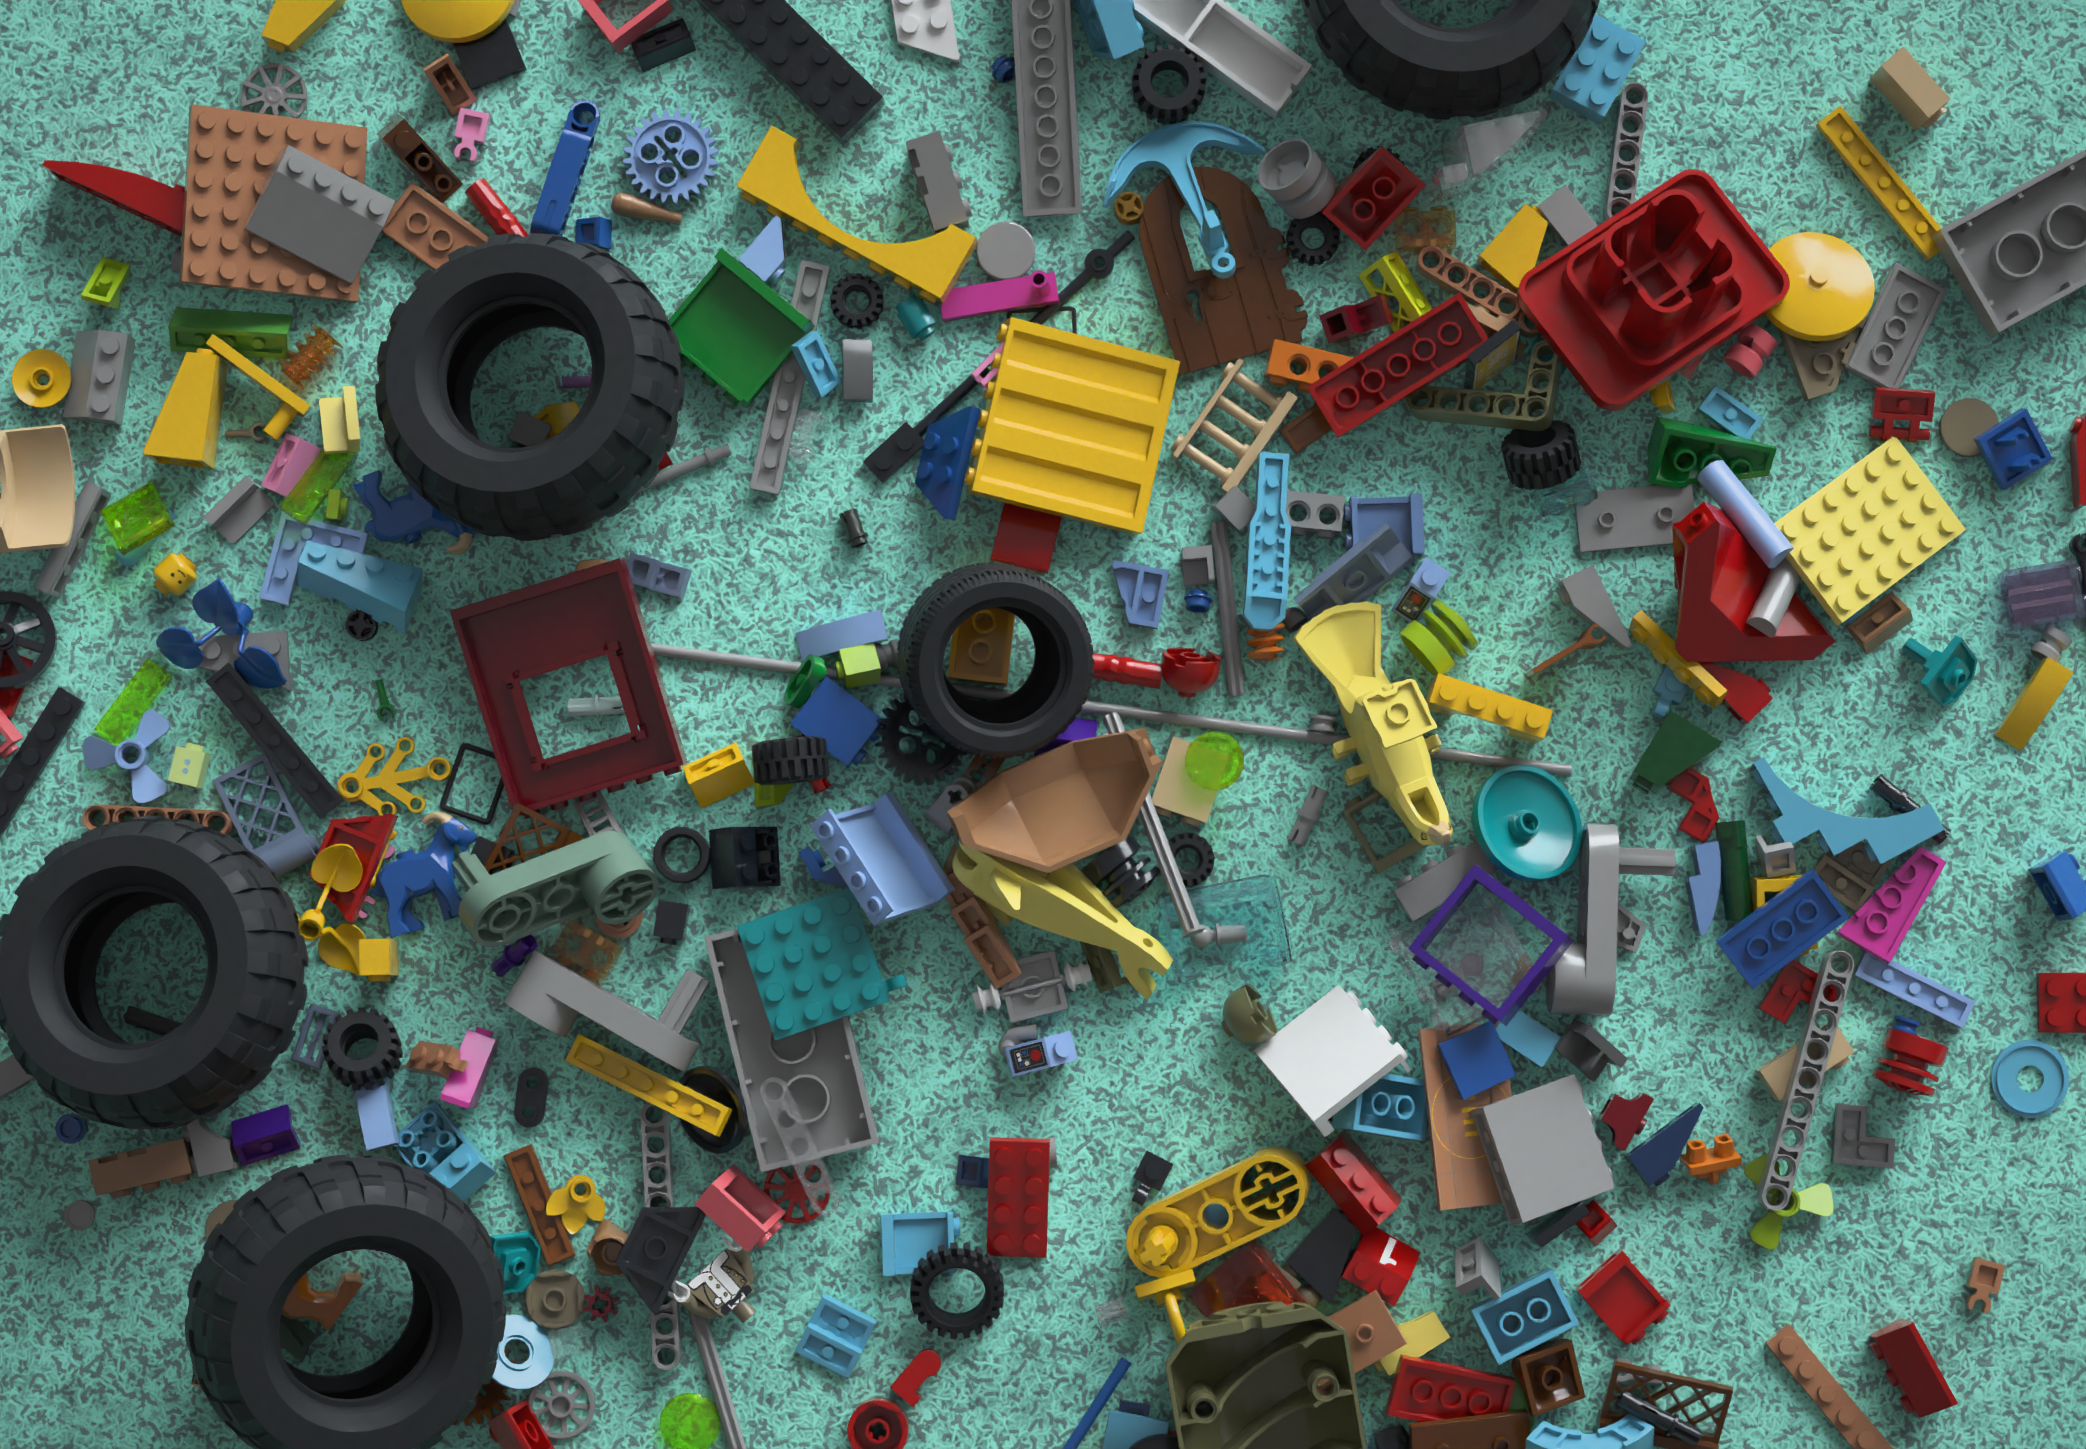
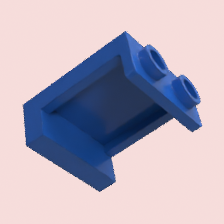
M828 677L824 678L790 723L792 727L807 737L819 736L826 739L827 752L847 768L852 763L858 766L867 754L864 750L870 740L875 743L880 737L875 735L874 731L883 729V726L876 722L877 719H881L879 715Z

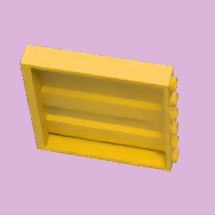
M1014 317L1008 318L1004 324L1001 323L997 332L996 340L1000 341V344L1003 341L1004 343L1002 352L1000 354L995 353L994 360L990 363V369L995 367L998 370L992 380L987 383V392L984 390L983 397L987 399L985 410L981 409L977 423V427L981 428L979 438L974 439L971 449V456H974L972 468L968 467L965 474L964 485H968L966 493L1127 534L1138 535L1143 533L1180 361Z

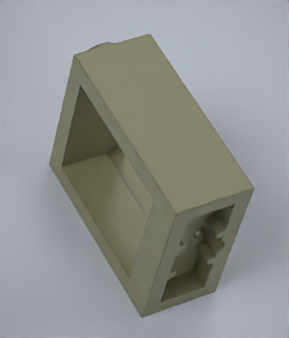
M1372 787L1369 789L1372 793L1369 797L1362 800L1360 796H1357L1345 803L1346 810L1341 815L1375 873L1379 874L1426 846L1421 845L1414 839L1378 860L1353 817V814L1383 797Z

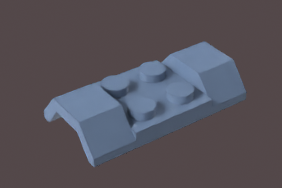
M1385 522L1363 541L1360 540L1327 567L1293 599L1310 619L1321 614L1324 610L1337 605L1364 602L1414 561L1415 558Z

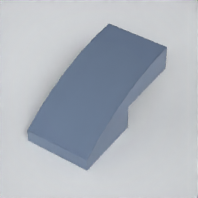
M630 553L627 563L633 585L672 597L684 598L692 572L689 569L663 563L657 559Z

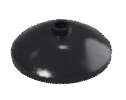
M698 1066L687 1071L680 1079V1084L733 1110L720 1137L680 1118L685 1131L698 1146L706 1151L722 1154L735 1149L742 1142L747 1129V1109L740 1090L726 1074L714 1067Z

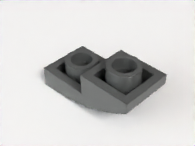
M842 339L843 402L872 403V340Z

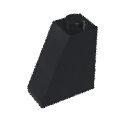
M1332 1207L1284 1260L1330 1303L1334 1298L1357 1229L1341 1209L1337 1211Z

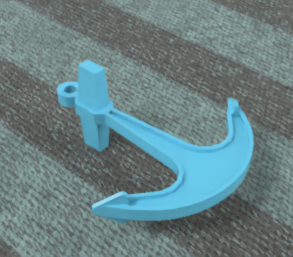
M1190 121L1174 123L1143 135L1132 143L1116 162L1108 181L1103 207L1107 208L1123 192L1133 175L1140 169L1157 167L1165 170L1170 175L1200 229L1198 239L1213 275L1223 279L1229 278L1236 270L1235 258L1228 253V243L1222 233L1221 225L1214 209L1207 211L1191 160L1196 152L1208 146H1217L1241 152L1245 155L1264 154L1266 149L1247 135L1226 126L1209 122Z

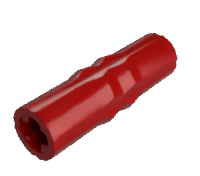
M485 178L479 179L468 187L465 194L496 235L518 234L522 237L529 236Z
M1094 653L1092 656L1094 657V668L1092 669L1094 670L1093 678L1117 682L1123 685L1131 684L1160 689L1162 679L1161 664L1134 660L1129 657H1118L1113 654Z

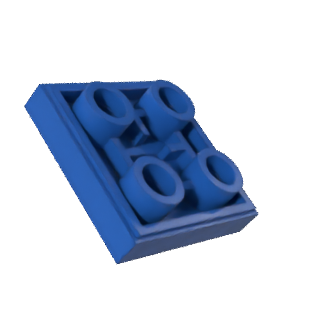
M1486 1021L1437 1044V1048L1460 1100H1465L1516 1076L1496 1028L1490 1021Z

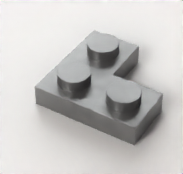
M1835 1103L1831 1163L1893 1169L1895 1139L1865 1136L1867 1106Z

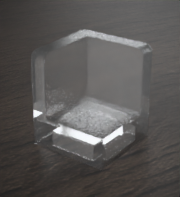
M585 1322L547 1333L554 1363L592 1351Z

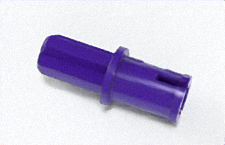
M528 935L518 939L514 944L506 946L503 950V955L491 966L496 976L503 977L513 967L522 965L525 957L536 949V939L532 935Z

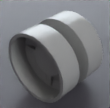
M1295 138L1277 144L1265 155L1259 165V183L1291 218L1302 219L1316 214L1328 204L1336 189L1334 173L1305 140Z

